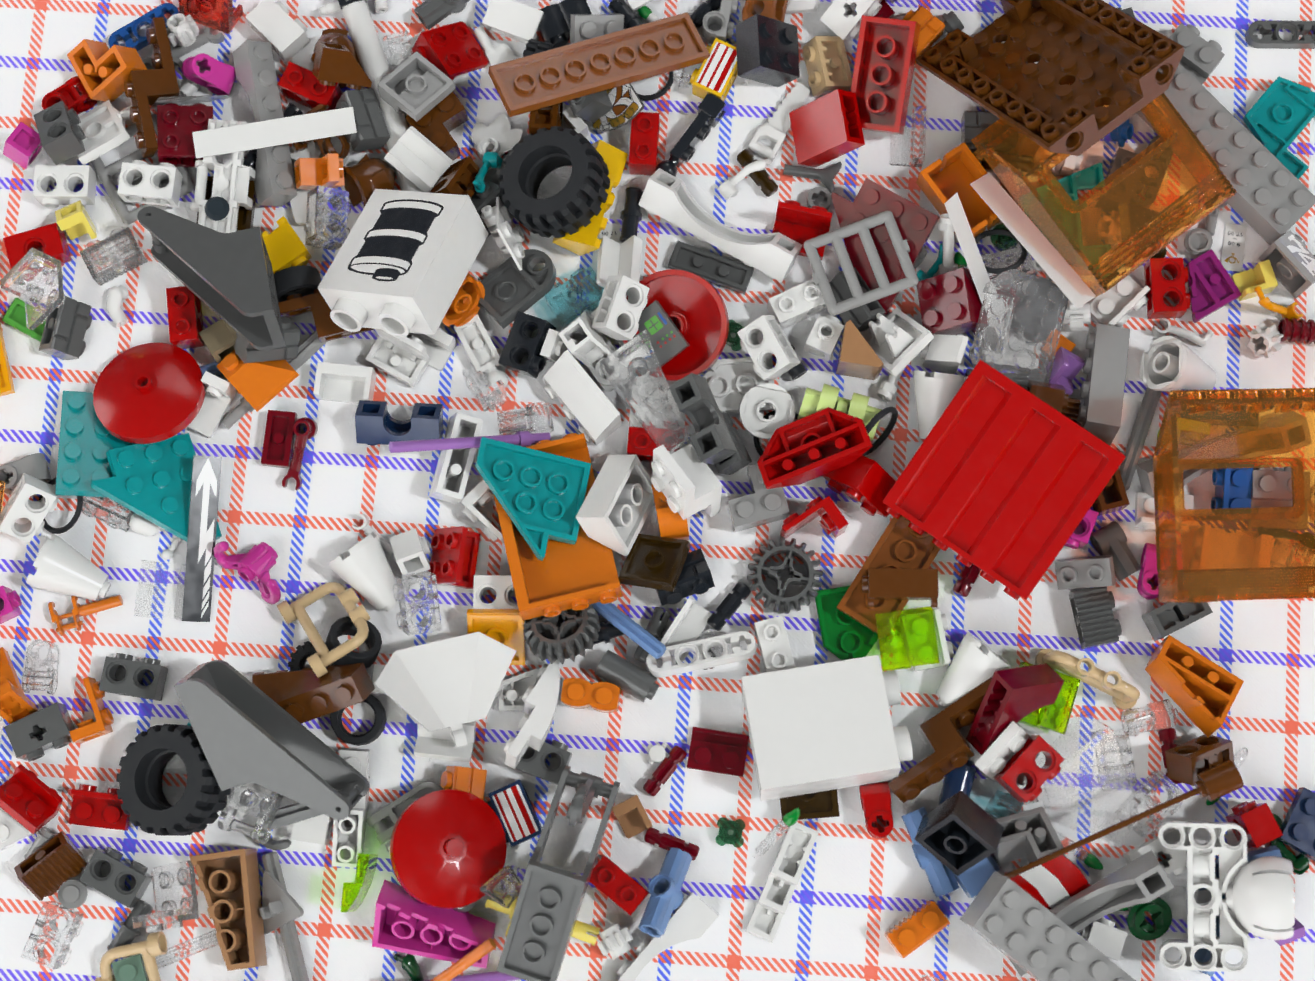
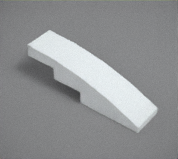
M798 822L789 827L745 932L772 944L819 834L818 831Z

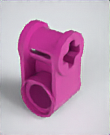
M204 53L188 57L182 63L181 69L185 78L216 95H230L236 79L233 66L220 62Z
M1145 543L1140 560V567L1142 569H1140L1137 582V591L1141 597L1152 600L1166 590L1174 561L1175 549ZM1150 579L1154 580L1153 585L1158 586L1154 590L1151 589V584L1147 583Z

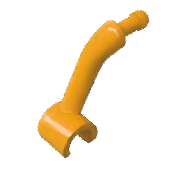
M1260 286L1255 287V292H1257L1260 299L1258 303L1265 309L1282 315V318L1287 317L1288 320L1291 318L1299 319L1303 316V313L1298 314L1294 309L1298 305L1297 302L1287 307L1270 301L1269 297L1265 298Z

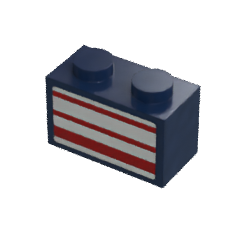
M519 779L488 794L490 800L486 803L496 813L503 826L506 844L509 843L511 847H515L541 834L542 826L522 780Z

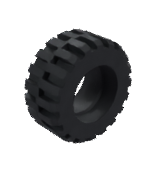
M552 126L548 130L545 127L537 130V133L534 135L529 133L523 137L525 140L520 144L516 143L512 148L514 151L511 155H507L504 160L505 168H501L499 178L503 182L499 183V192L502 194L504 206L530 232L539 234L541 237L549 238L553 235L555 238L564 237L567 232L570 235L578 232V228L582 225L584 227L591 223L590 219L594 215L597 216L602 210L600 205L606 202L608 196L605 189L610 187L609 170L603 157L586 137L571 128L563 129L561 126ZM563 166H572L570 179L559 193L546 199H537L539 186L551 171Z
M177 724L155 725L150 727L147 732L142 731L135 737L137 742H130L125 749L127 754L125 757H121L118 765L121 766V771L116 776V782H119L120 787L117 790L118 799L123 801L121 808L124 813L131 815L129 820L135 826H140L142 831L161 836L192 835L193 832H200L206 829L207 824H213L219 817L217 812L224 810L227 804L225 797L230 795L231 788L221 791L192 726ZM178 754L186 767L187 784L180 800L172 806L163 793L162 776L169 760Z

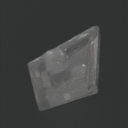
M505 866L480 888V891L502 907L509 908L517 894H519L522 884L512 867Z

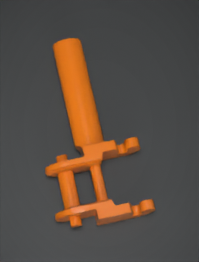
M119 594L80 606L77 603L78 597L71 596L74 609L71 613L58 615L57 611L54 610L55 603L53 601L48 603L52 622L56 623L58 627L56 632L63 636L66 630L77 628L80 631L82 629L81 625H83V622L80 621L79 617L123 605V600ZM73 616V623L63 625L62 619Z

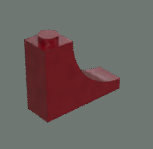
M1047 663L995 671L966 739L982 756L1012 721L1017 723L1033 711L1054 704L1064 680Z

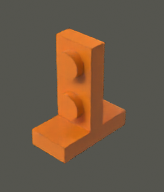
M1 647L0 716L11 724L38 710L36 704L24 694L8 651Z

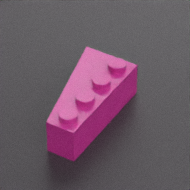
M384 879L376 901L372 947L455 963L487 939L492 938L494 940L496 923L468 912H457L453 908H436L423 904L407 893L402 886ZM491 952L472 966L486 969Z

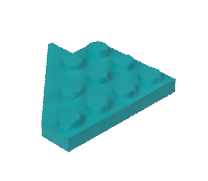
M63 391L56 495L106 497L91 487V483L94 480L113 477L106 452L109 449L135 444L120 440L106 430L95 412L92 392Z
M189 433L173 436L156 443L133 444L109 449L106 455L113 477L92 481V489L187 542L193 455H196ZM218 522L216 530V540L220 539L222 536Z
M482 437L475 467L537 559L543 561L545 558L548 539L575 545L580 526L575 517L585 500L591 463Z

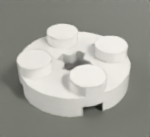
M762 383L751 388L744 395L740 403L739 415L743 427L751 435L760 439H771L777 428L794 421L795 404L783 387L773 383ZM766 403L771 404V409L775 410V415H770L768 419H764L763 414L759 413L760 407L764 408Z

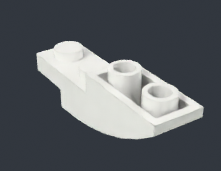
M559 659L553 664L549 663L547 665L544 663L536 677L539 680L535 687L530 685L523 696L522 701L525 702L523 713L525 715L518 726L520 732L516 738L513 736L509 738L503 750L506 753L505 764L513 769L516 768L528 747L539 752L548 736L554 719L560 689Z
M341 748L339 756L367 778L370 784V776H368L370 750ZM369 791L355 805L347 818L344 820L334 819L331 866L361 868Z

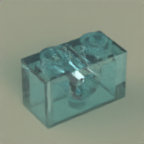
M591 266L585 270L584 268L576 270L571 274V279L563 284L556 283L548 294L545 295L547 305L562 327L573 321L584 310L592 312L599 306L604 287L596 283L597 275ZM571 293L580 294L581 298L571 297Z

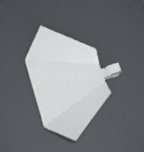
M481 632L395 650L374 684L427 731L450 727L455 749L468 745L462 724L487 717L516 650Z

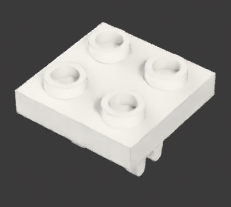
M895 308L887 317L877 313L878 321L877 323L873 321L868 323L872 333L865 339L883 362V368L894 377L934 338L928 329L898 308Z

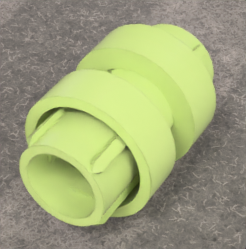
M824 384L822 392L806 388L797 419L804 418L829 407L862 419L866 427L870 420L882 409L869 406V396L853 392L852 398L849 400L838 396L840 388ZM879 421L868 434L871 441L874 439Z

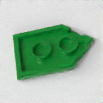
M850 585L818 590V595L815 598L823 647L841 660L866 657L879 639L878 634L836 609Z

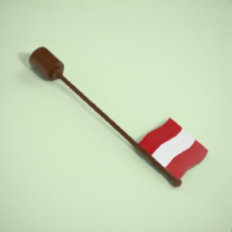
M1231 760L1225 761L1197 774L1198 781L1194 782L1195 789L1004 874V876L1011 879L1045 908L1050 910L1091 886L1078 866L1063 854L1194 795L1199 794L1201 798L1206 797L1209 801L1220 798L1244 787L1242 777Z

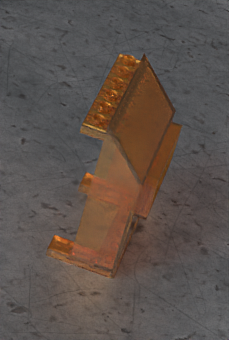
M1164 92L1140 110L1159 135V139L1076 201L1071 199L1051 171L1052 168L1070 155L1049 152L1001 119L994 122L971 140L977 148L973 154L978 161L986 160L1028 218L1096 297L1108 291L1237 193V190L1227 180L1220 167Z
M1315 388L1170 390L1153 456L1159 602L1191 603L1315 598ZM1291 468L1292 507L1185 509L1184 470Z

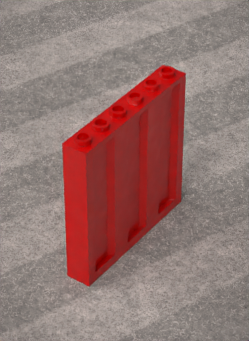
M980 359L882 502L887 505L884 510L893 517L899 519L902 515L911 521L908 527L920 535L927 532L933 536L932 543L945 552L950 548L958 553L955 559L968 568L972 564L980 568L982 571L979 575L992 584L997 580L1006 587L1003 591L1017 601L1020 596L1026 600L1126 456Z

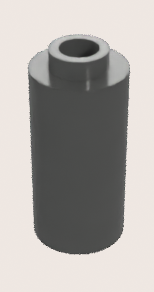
M609 649L594 673L605 681L615 684L621 690L643 703L646 698L652 700L659 688V685L656 684L657 677Z

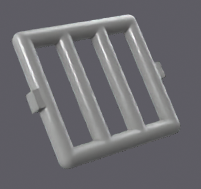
M151 114L157 136V115ZM136 123L126 127L130 137L135 136L137 132ZM141 149L106 167L100 156L91 161L125 225H130L137 221V214L144 207L153 206L162 210L168 209L167 206L144 204L129 212L125 202L117 194L118 189L111 176L121 172L122 162L132 163V160H144ZM176 167L183 176L180 198L195 190V183L186 167ZM143 177L134 180L132 185L139 184Z
M884 211L804 242V249L813 270V274H811L815 286H819L827 310L832 316L914 287L919 282L908 254L910 252L906 239L903 240L891 211ZM884 223L906 277L889 283L869 231L870 228ZM857 233L860 236L879 288L865 293L862 291L843 241L844 238ZM830 243L833 244L853 296L838 303L817 252V248Z

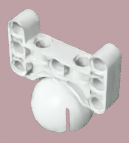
M1166 821L1161 824L1158 829L1160 843L1168 849L1186 850L1187 939H1168L1162 942L1159 947V957L1161 963L1166 968L1172 970L1240 972L1248 964L1249 933L1269 940H1282L1293 937L1295 891L1294 879L1290 876L1293 874V866L1290 860L1282 857L1267 856L1248 862L1246 832L1237 823ZM1168 827L1177 828L1180 832L1178 841L1174 843L1165 841L1163 838L1165 829ZM1198 828H1206L1210 832L1209 841L1204 844L1197 843L1193 838L1194 832ZM1237 829L1240 832L1241 838L1237 844L1230 845L1224 841V834L1227 830ZM1218 854L1219 878L1215 877V855ZM1197 889H1208L1211 892L1209 901L1206 903L1197 902L1194 899V893ZM1216 916H1219L1220 938L1216 936ZM1167 948H1178L1181 951V957L1177 961H1168L1164 957V952ZM1200 948H1206L1212 953L1211 959L1205 963L1198 962L1194 957L1195 952ZM1236 949L1242 953V959L1239 963L1230 964L1225 960L1226 953L1229 950Z

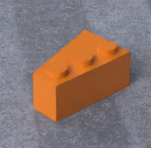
M1170 635L1156 647L1145 668L1146 672L1207 737L1211 736L1223 725L1244 683L1242 679Z

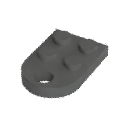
M536 249L524 250L525 257L522 258V270L518 269L511 256L480 281L485 289L484 300L480 298L479 304L503 329L515 320L518 311L524 313L554 286L556 268L551 258L543 251ZM545 263L543 269L533 271L536 264Z

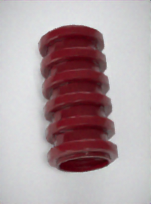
M1283 317L1280 320L1278 331L1280 334H1283L1281 342H1285L1287 339L1290 343L1296 340L1297 343L1305 341L1306 344H1311L1312 342L1315 344V321L1313 319H1309L1306 322L1302 318L1297 321L1296 318L1288 320L1287 317Z

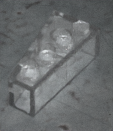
M645 329L600 361V370L657 447L664 445L667 451L672 454L690 443V435Z

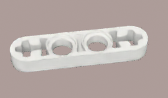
M739 631L668 646L661 657L664 662L662 668L657 667V659L650 654L647 656L646 663L649 672L653 676L663 678L748 660L755 655L757 645L751 633ZM741 641H746L747 650H741V647H739ZM728 643H731L732 654H729ZM712 646H721L724 651L721 656L713 658L708 655V650ZM686 651L693 652L696 655L691 663L681 662L680 656ZM671 655H674L677 664L675 666L672 664Z

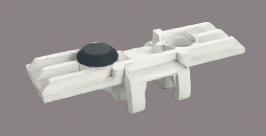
M209 119L208 130L247 124V121ZM245 151L231 153V160L226 164L217 162L218 155L203 157V160L195 161L197 176L194 202L191 203L190 209L199 212L198 224L221 233L236 232L239 206L252 210L253 200L248 197L249 180L255 181L256 171L249 166L243 165ZM208 170L214 171L212 197L209 200H205Z

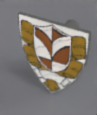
M631 83L606 90L613 109L592 123L591 130L603 132L616 130L629 123L642 111L644 104Z

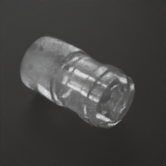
M1169 699L1148 703L1146 706L1134 709L1128 708L1125 711H1121L1120 719L1126 736L1135 737L1149 731L1176 727L1178 710L1173 708Z

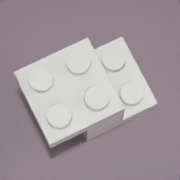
M691 443L672 454L667 451L664 445L653 450L651 482L658 492L662 491L665 495L667 504L674 513L678 512L681 518L685 520L700 510H705L710 518L720 512L723 484L706 463L700 462L697 452Z

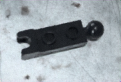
M711 93L705 96L698 106V116L672 149L670 158L660 162L657 165L656 171L660 168L676 177L677 167L679 168L684 161L686 163L689 162L696 151L695 145L699 140L703 142L711 131L710 125L715 128L726 113L723 110L726 104L721 99Z

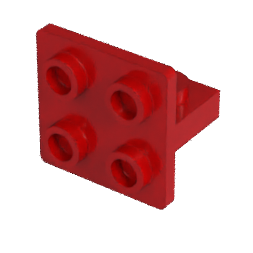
M464 526L436 529L431 539L432 554L431 561L429 562L431 569L427 570L428 584H445L473 589L481 533L468 531V528Z

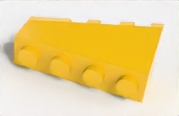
M598 140L592 145L603 157L609 170L610 187L605 189L608 193L606 202L601 203L600 208L602 210L597 216L594 215L590 219L591 223L586 227L582 225L578 228L579 231L572 235L567 232L564 237H554L552 243L579 256L595 251L600 247L602 240L598 239L597 236L601 230L606 228L608 221L603 216L613 205L615 194L611 191L612 188H616L620 183L628 153L602 140Z
M283 215L276 221L279 226L274 231L269 233L265 230L262 233L272 263L273 274L293 266H306L308 260L312 258Z

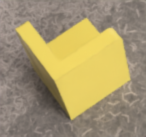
M80 200L55 211L58 226L61 231H66L71 240L87 233L91 239L97 238L96 227Z
M1270 260L1259 262L1253 269L1233 274L1231 277L1242 294L1238 298L1239 301L1257 297L1258 294L1255 292V287L1257 286L1262 288L1263 294L1271 293L1278 286Z

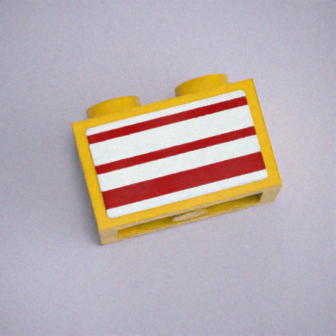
M715 38L712 46H706L710 57L703 61L700 69L695 68L690 78V83L692 84L693 95L704 99L708 93H711L724 102L738 75L737 49L735 46Z

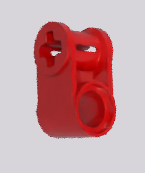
M75 76L57 89L47 93L42 99V107L44 110L63 100L68 109L73 108L79 115L94 107L98 100H92L89 97L80 78Z
M888 781L859 785L866 829L874 838H885L893 829L892 802ZM877 817H881L882 822H887V826L883 828V833H879L878 828L872 827Z

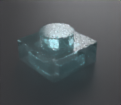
M997 789L988 801L985 811L996 818H1002L1019 813L1023 802H1018L1011 794Z

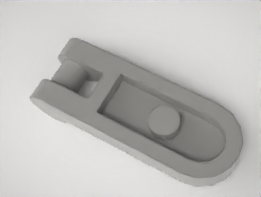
M423 782L366 819L369 827H373L378 834L376 838L380 845L391 839L398 818L413 801L425 794L442 790L438 784ZM388 816L394 823L390 828H387L383 822Z

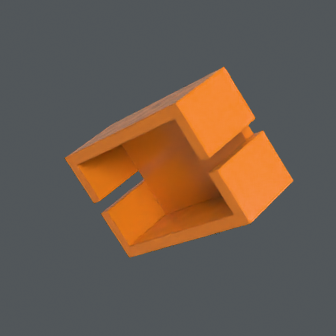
M965 142L945 154L942 161L938 159L919 172L916 184L940 215L947 213L944 203L954 194L958 193L974 238L985 232L986 228L990 230L1001 222L970 185L988 172Z

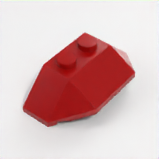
M828 407L777 428L757 464L767 489L800 485L852 464L873 445L862 419Z

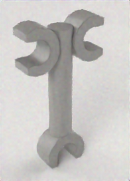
M216 21L209 22L205 26V32L196 36V41L188 47L177 46L173 48L169 40L174 66H179L181 69L183 62L179 58L206 43L220 44L225 40L222 32L212 35V32L219 28Z

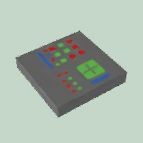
M656 300L642 311L638 322L639 328L633 340L618 341L625 352L638 341H641L648 349L650 355L635 365L642 376H651L690 346L661 304Z

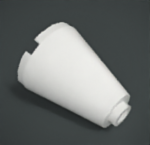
M1161 336L1150 344L1153 347L1148 354L1144 352L1139 367L1140 378L1152 390L1181 393V389H1187L1193 394H1207L1216 384V372L1180 339L1173 336Z
M913 371L919 439H926L968 376Z
M374 531L328 563L329 567L378 611L384 608L388 612L400 603L398 597L402 595L378 536Z
M51 534V539L48 538L32 565L37 571L35 575L29 573L26 582L32 587L94 601L99 596L104 598L111 586V583L108 582L109 575L55 534Z
M967 632L936 691L937 696L940 697L937 702L945 709L992 678L995 671L1011 669L1012 666L999 654L997 655L983 641L972 633Z

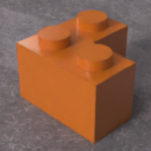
M83 39L67 54L92 100L105 102L109 100L114 102L125 92L124 82L128 80L131 71L147 70L135 48L114 44L109 49L104 42Z

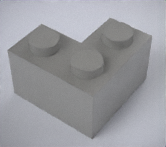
M758 464L748 466L747 475L753 494L730 499L727 504L734 532L780 521L789 517L790 514L783 487L767 489Z
M1043 806L995 819L1004 827L997 851L993 853L998 865L1025 857L1028 863L1064 848Z

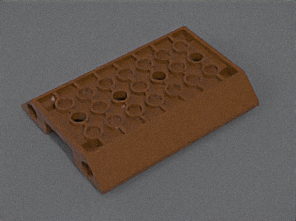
M1000 0L1005 14L997 18L989 26L973 37L957 28L934 46L927 49L915 61L918 65L1049 152L1080 156L1169 88L1185 50L1184 46L1102 0Z

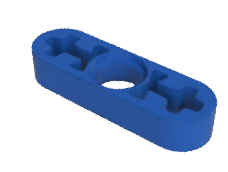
M171 3L161 4L113 32L108 41L110 48L114 44L119 45L118 42L123 39L126 47L135 48L138 52L150 45L148 44L147 36L139 35L140 27L151 25L154 17H164L166 28H168L167 19L164 15L169 13L172 16L180 13L179 10ZM132 32L138 41L134 42L130 35Z

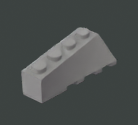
M1097 323L1093 333H1088L1085 349H1089V357H1085L1083 373L1087 374L1086 381L1082 382L1080 397L1084 398V405L1079 408L1077 422L1081 423V427L1108 445H1111L1121 427L1130 329Z

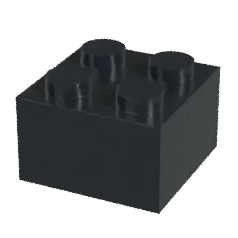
M759 14L735 25L739 77L774 87H780L800 78L797 26Z
M959 791L923 816L915 840L954 874L959 876L997 851L1004 827L963 791Z

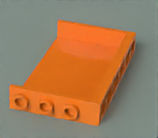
M570 433L561 439L553 441L541 440L535 445L526 447L591 463L584 433ZM592 464L590 468L585 498L588 495L595 481ZM494 495L517 605L523 621L540 616L555 617L560 615L561 611L569 609L575 611L584 610L590 604L598 602L608 604L616 601L618 597H623L612 549L588 537L580 525L575 545L548 539L545 558L543 561L538 560Z

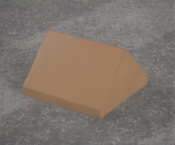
M849 320L845 324L841 337L836 374L869 380L877 379L884 364L856 326Z

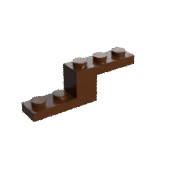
M154 17L150 27L146 29L148 44H152L154 53H152L153 69L131 71L128 80L124 82L126 97H130L132 103L130 119L132 123H136L137 127L135 143L137 149H141L143 158L154 157L158 148L150 105H153L159 97H178L180 94L164 17Z
M318 289L313 291L314 294L307 296L294 294L286 297L287 301L279 302L280 314L284 317L289 318L312 312L321 343L374 330L373 328L362 327L358 332H350L340 328L332 321L330 317L332 310Z
M992 678L920 725L935 752L888 783L892 792L903 803L916 798L922 790L931 784L940 782L946 774L955 768L962 767L975 755L959 729L973 723Z

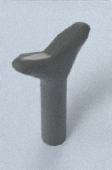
M840 161L833 166L823 169L785 164L783 175L819 180L832 194L835 190L833 179L839 173L842 163Z

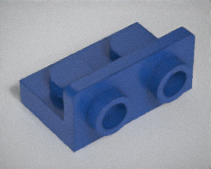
M1217 463V467L1212 473L1215 497L1211 499L1210 508L1211 513L1214 514L1213 519L1250 521L1252 464Z

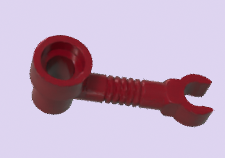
M308 417L298 419L293 426V431L296 435L295 447L290 468L282 480L283 488L287 487L288 480L291 477L297 482L295 490H299L302 486L300 475L306 442L308 439H312L318 431L317 423ZM303 423L307 426L305 433H302L300 430Z

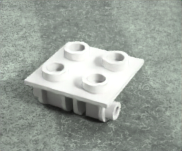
M498 196L496 197V206L491 207L487 205L482 208L481 218L489 232L492 233V237L495 239L500 251L510 254L518 269L522 270V258L525 257L522 242L525 241L524 234L520 226H515L513 215L503 205Z

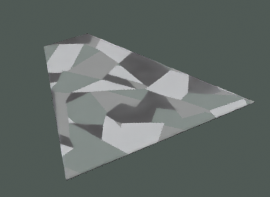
M230 95L159 97L150 110L157 109V105H165L167 103L186 105L227 99Z

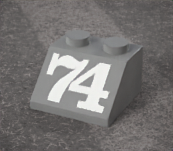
M1291 230L1274 241L1258 258L1261 262L1270 260L1275 277L1295 299L1315 283V255L1306 248L1304 240L1299 235H1294Z

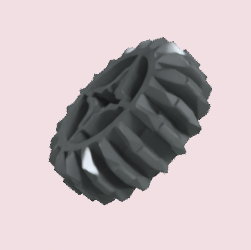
M781 537L779 541L780 546L776 547L773 539L769 540L770 550L763 545L759 547L763 556L753 553L752 559L758 564H748V569L754 571L755 574L747 575V580L756 581L755 584L749 586V590L753 592L759 589L760 592L754 599L759 601L765 597L766 600L763 604L765 609L772 602L775 603L773 612L778 613L780 605H784L785 614H789L791 604H793L798 612L801 610L799 601L809 606L811 602L807 595L814 598L817 597L818 593L812 587L819 588L822 586V582L814 579V577H821L823 571L814 570L821 563L819 559L810 561V558L815 554L814 550H810L807 554L803 552L806 548V543L803 542L799 549L795 548L796 539L792 538L790 546H785V538ZM786 554L781 565L763 566L771 557ZM794 556L804 564L808 577L803 576L802 573L794 569ZM789 563L788 570L790 572L788 575L792 574V578H788L783 588H781V576L778 577L777 573H782L786 564ZM761 574L767 575L768 578L776 582V595L772 594L765 587ZM806 585L799 594L792 597H784L788 586Z
M591 604L584 610L575 611L569 609L561 611V614L555 617L540 616L525 620L526 624L523 625L526 644L529 645L530 651L534 655H538L541 661L548 659L551 664L557 659L563 665L565 659L570 658L575 662V656L581 655L585 657V649L593 650V642L598 641V632H600L599 616Z

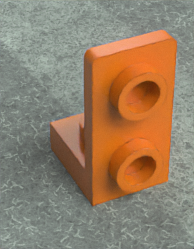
M91 677L83 678V682L96 722H94V719H88L78 723L77 729L69 731L74 743L82 744L113 732L111 726L114 723L113 715L108 707L105 708L102 699L105 697V692L99 690L100 681H96L95 678Z

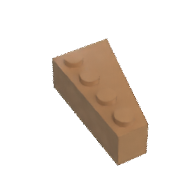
M238 849L189 856L199 878L197 881L200 890L203 891L208 905L209 917L215 925L217 931L215 935L227 970L267 965L264 923L259 908H262L257 849Z

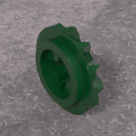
M1160 897L1148 903L1128 907L1129 914L1125 918L1128 930L1140 940H1155L1164 935L1171 925V908ZM1145 911L1152 914L1151 921L1153 922V925L1144 920Z

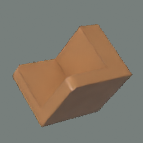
M638 795L621 802L612 809L627 838H632L653 827Z

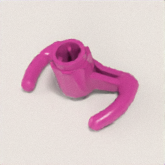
M221 541L215 545L214 556L221 567L224 569H236L245 581L255 582L262 599L267 603L273 605L279 602L281 597L280 588L275 579H270L269 570L276 564L278 555L270 545L261 542L258 545H254L248 553L227 556L224 552L229 549L228 542Z

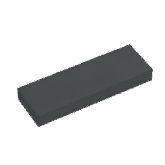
M678 240L668 264L670 269L695 273L710 283L743 295L746 293L754 272V267L746 266L743 263Z

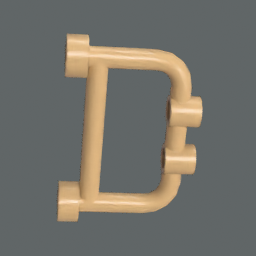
M336 582L325 583L291 604L285 600L276 605L288 625L297 619L317 652L306 659L318 678L328 673L326 669L328 665L362 645L369 633L366 621L371 618L362 604L358 607L356 606L360 600L352 587L346 589L342 584ZM335 593L356 626L357 633L351 639L329 651L305 608L324 596Z
M1049 648L1039 651L1035 656V665L1047 663L1053 670L1057 669L1112 696L1113 704L1120 710H1128L1134 707L1140 697V691L1122 680L1118 672H1105L1095 667L1094 662L1089 658L1078 659L1068 653ZM1082 662L1088 665V671L1080 668ZM1108 675L1114 677L1115 684L1107 681Z
M162 931L150 933L146 941L107 950L100 961L101 977H97L95 981H116L111 963L115 959L141 953L148 981H161L155 956L167 953L165 934Z

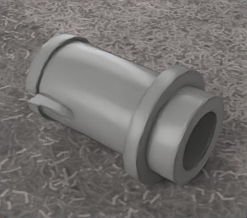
M43 827L41 831L38 830L36 832L37 837L24 858L26 859L56 836L57 833L47 827Z

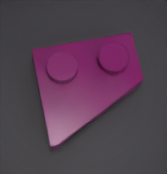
M1212 249L1188 262L1186 265L1189 274L1188 287L1194 323H1197L1242 295Z

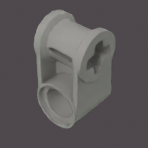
M43 453L27 455L19 460L0 465V489L9 495L14 491L23 473L46 483L52 480ZM10 475L13 476V477L9 478V482H10V483L6 484L5 482L8 481V476H10Z

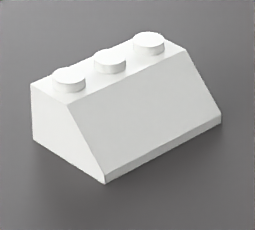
M566 350L543 376L546 384L543 389L552 400L557 398L561 402L563 407L560 409L570 422L575 419L580 426L578 432L580 434L584 433L586 442L588 443L592 440L597 446L622 426L621 414L573 355Z
M608 455L575 517L588 537L623 556H628L655 503L651 478L638 456Z

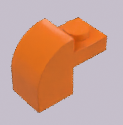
M327 153L322 158H299L294 162L296 190L332 189L345 186L343 158H339L338 153Z
M652 485L660 537L689 540L687 518L683 520L678 512L674 513L668 506L667 498L662 491L658 492Z

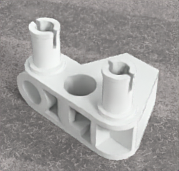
M598 307L592 312L584 310L573 321L565 325L558 335L570 353L590 369L598 383L607 392H611L615 388L623 387L631 376V368L648 357L650 353L645 345L638 341L633 347L620 355L607 335L591 328ZM614 368V376L610 378L609 373Z

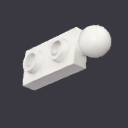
M478 314L463 326H453L478 375L481 376L487 373L486 384L488 388L494 392L503 391L508 385V377L503 371L497 370V367L501 366L498 363L500 355Z

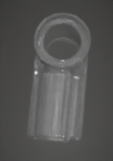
M535 402L526 405V408L497 412L500 435H512L517 431H529L530 433H550L554 431L550 402Z

